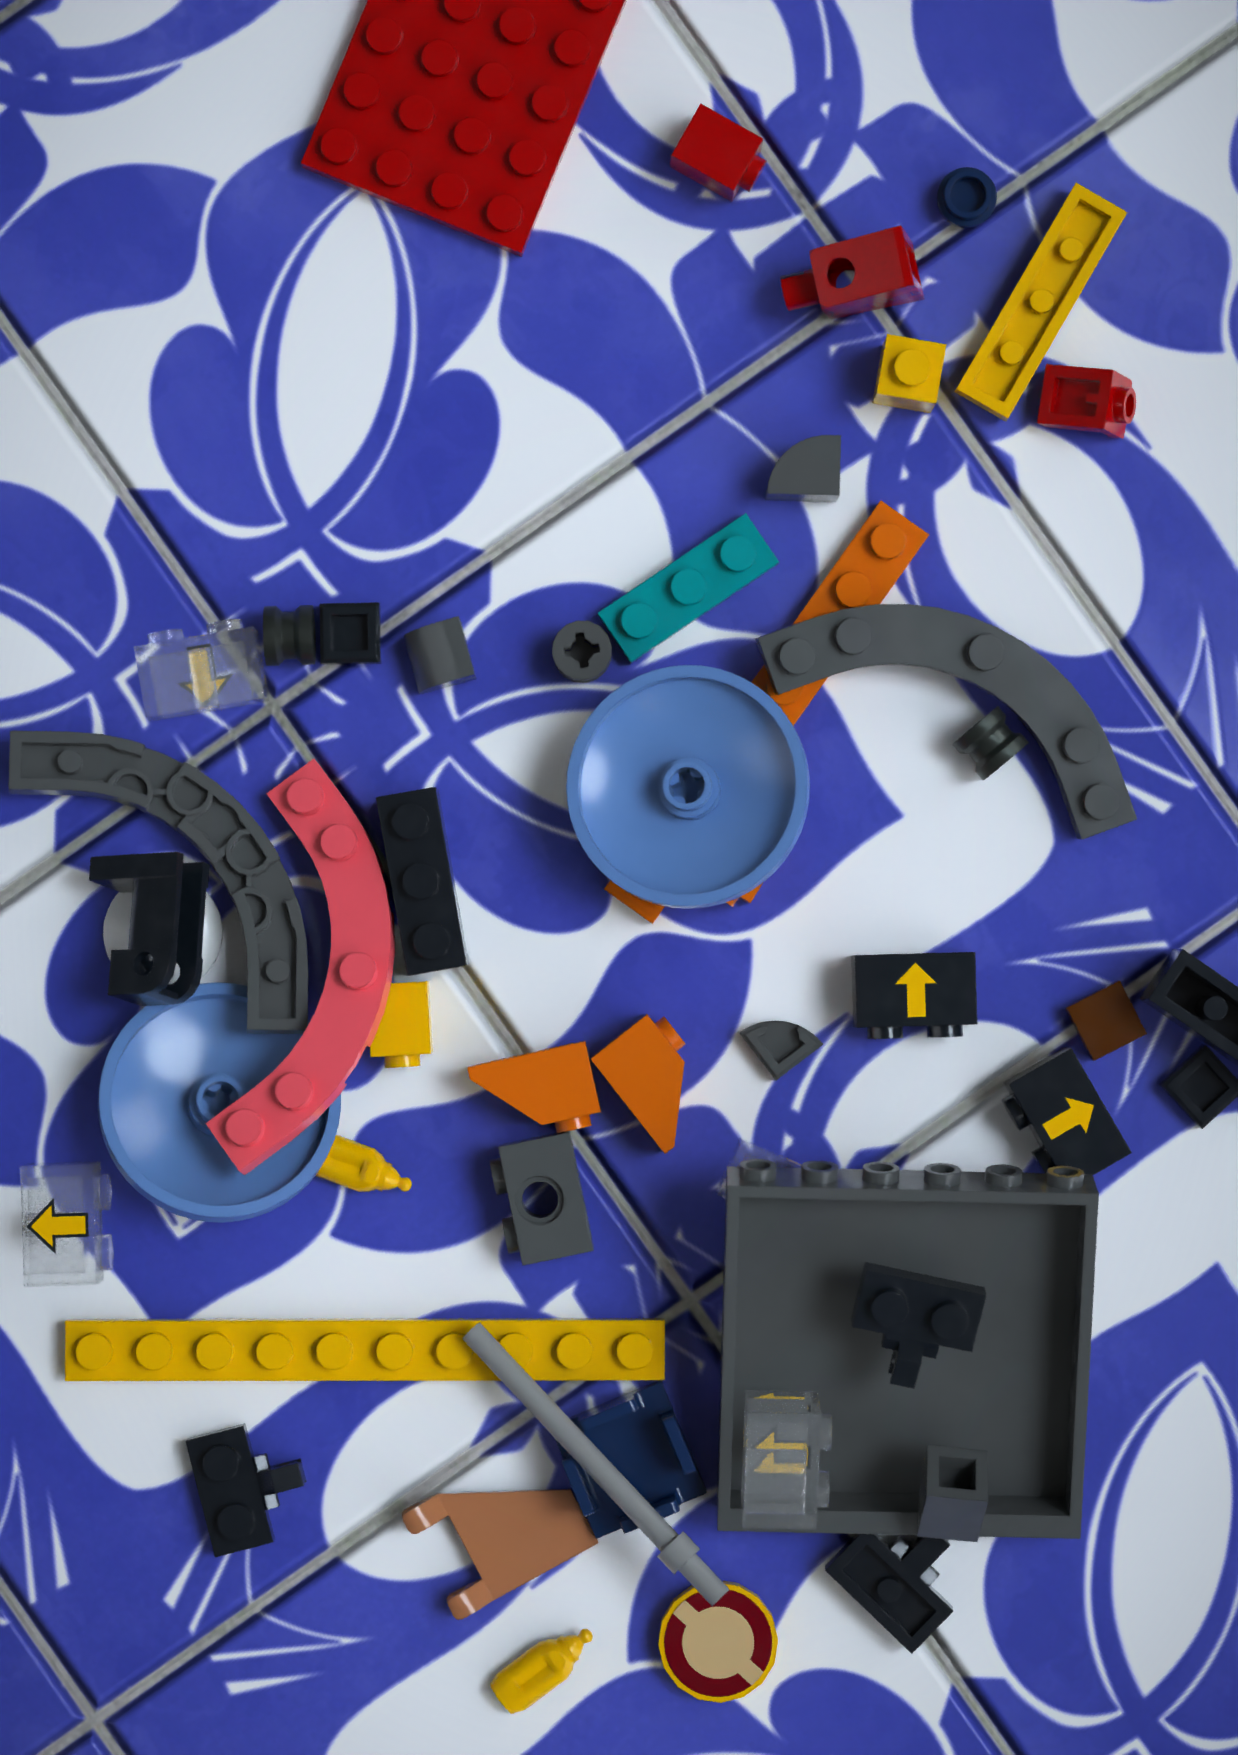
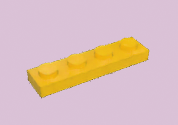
M1075 183L960 381L955 393L1005 422L1008 420L1128 212Z

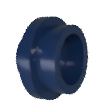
M963 167L953 170L945 176L937 191V206L941 215L950 224L960 228H972L981 225L991 216L996 206L997 193L994 183L988 175L976 168Z

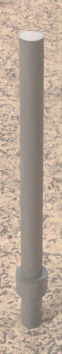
M480 1322L462 1338L661 1551L657 1557L673 1574L679 1571L711 1606L730 1590L696 1554L700 1548L684 1531L679 1535Z

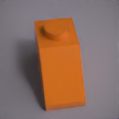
M646 1014L590 1059L656 1144L666 1154L675 1146L685 1063L677 1051L685 1046L686 1043L664 1016L654 1023L649 1015Z
M586 1040L467 1067L470 1080L541 1125L555 1123L557 1133L592 1126L590 1114L601 1112Z

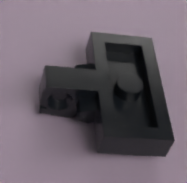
M865 1262L851 1316L852 1327L883 1333L882 1348L893 1350L888 1373L891 1374L890 1384L914 1389L922 1363V1356L936 1359L939 1345L968 1352L973 1351L987 1296L985 1287Z
M246 1423L187 1438L185 1442L215 1557L273 1543L275 1536L268 1510L280 1506L277 1493L302 1487L307 1482L301 1458L270 1466L267 1453L254 1456Z
M855 1534L825 1565V1571L911 1654L954 1611L953 1606L931 1586L940 1575L931 1565L950 1546L948 1539L916 1537L909 1544L899 1536L889 1545L878 1534Z

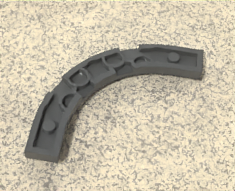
M875 604L838 610L755 638L775 695L838 673L874 665L927 667L967 681L986 693L992 694L1009 707L1037 741L1056 778L1077 839L1082 840L1137 820L1118 762L1107 736L1091 708L1074 686L1047 659L1021 640L996 626L965 614L936 607L911 604Z
M10 731V794L74 795L119 802L161 820L179 832L200 851L226 886L243 929L248 969L247 1033L303 1034L308 1026L307 939L301 908L291 881L280 861L278 852L260 825L247 810L217 782L186 762L181 763L163 753L148 749L144 744L136 741L95 733Z

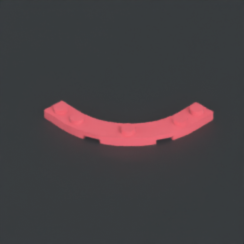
M315 758L266 794L304 845L321 878L331 922L329 968L315 1013L305 1032L288 1056L259 1084L205 1123L238 1171L244 1176L302 1133L341 1094L347 1085L345 1081L356 1067L367 1046L370 1047L375 1038L385 1011L392 983L395 956V925L382 863L369 834L355 812Z

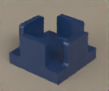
M662 1380L569 1417L662 1518L679 1512L682 1503L707 1493ZM556 1440L562 1455L561 1462L583 1516H587L596 1539L619 1529H622L624 1534L638 1529L635 1523Z

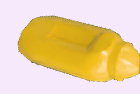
M337 1134L325 1162L316 1174V1177L357 1192H370L373 1190L382 1192L383 1190H390L396 1187L403 1192H407L412 1186L411 1179L408 1177L401 1178L397 1170L392 1166V1163L386 1162L383 1155L375 1148Z
M582 1629L578 1636L561 1635L557 1639H547L538 1642L499 1671L490 1683L491 1689L510 1714L526 1710L569 1677L573 1671L574 1663L579 1660L584 1643L592 1641V1632L588 1629Z

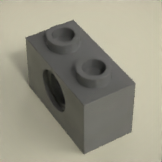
M570 1131L500 1144L498 1147L500 1158L490 1160V1167L496 1194L508 1193L512 1217L502 1219L508 1253L520 1252L522 1265L524 1266L594 1251ZM545 1182L556 1190L558 1204L552 1212L545 1215H537L526 1208L523 1201V1193L532 1183Z

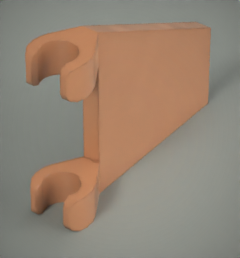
M571 1489L436 1493L411 1505L402 1512L403 1522L411 1534H418L449 1516L480 1574L481 1579L467 1584L447 1596L448 1607L453 1617L457 1620L470 1616L495 1599L599 1543L586 1517L583 1516Z

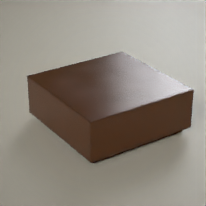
M1119 980L1064 1007L1091 1061H1095L1147 1034Z

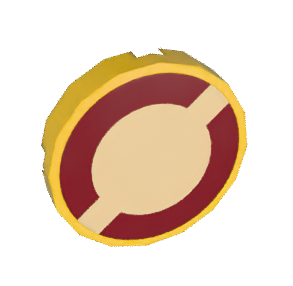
M724 1580L723 1583L730 1590L713 1606L692 1585L676 1596L661 1619L658 1641L663 1667L677 1687L699 1700L719 1703L745 1697L760 1686L775 1663L778 1644L772 1613L761 1598L737 1582Z

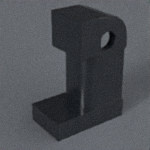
M180 852L90 858L89 881L121 893L132 892L128 949L111 950L109 996L140 1006L182 1003L195 993L202 976L203 959L201 957L206 888H208L210 864L205 862L183 863L184 854ZM177 963L180 967L179 978L173 984H168L173 977Z

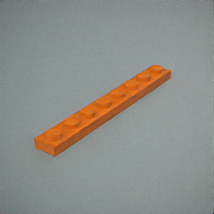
M880 501L792 625L842 609L881 604L929 534L886 503ZM763 665L751 683L768 694L783 710L794 726L828 677L775 695L765 665ZM611 880L604 888L605 891L652 924L665 907L644 901L623 890Z

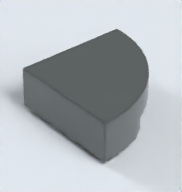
M785 1021L760 1022L739 1032L775 1080H778L823 1045L807 1029Z

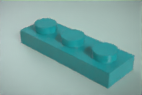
M745 513L598 612V616L632 664L779 565V561Z

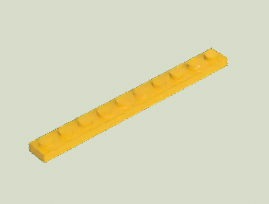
M665 1318L67 1319L65 1321V1381H501L462 1339L479 1322L534 1381L665 1380Z

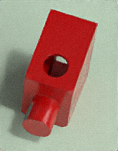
M901 225L812 249L809 251L812 269L780 276L782 292L788 311L820 304L822 311L830 319L924 300L913 243ZM848 270L855 271L854 279L848 286L836 288V281L841 273Z

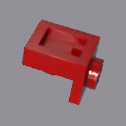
M1046 364L1037 419L1038 424L1048 428L1101 432L1111 438L1124 437L1126 424L1131 423L1136 410V393L1132 388L1131 379L1111 369Z

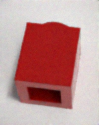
M700 103L671 154L670 167L732 202L740 187L748 192L752 190L765 167L767 160L759 156L763 138Z

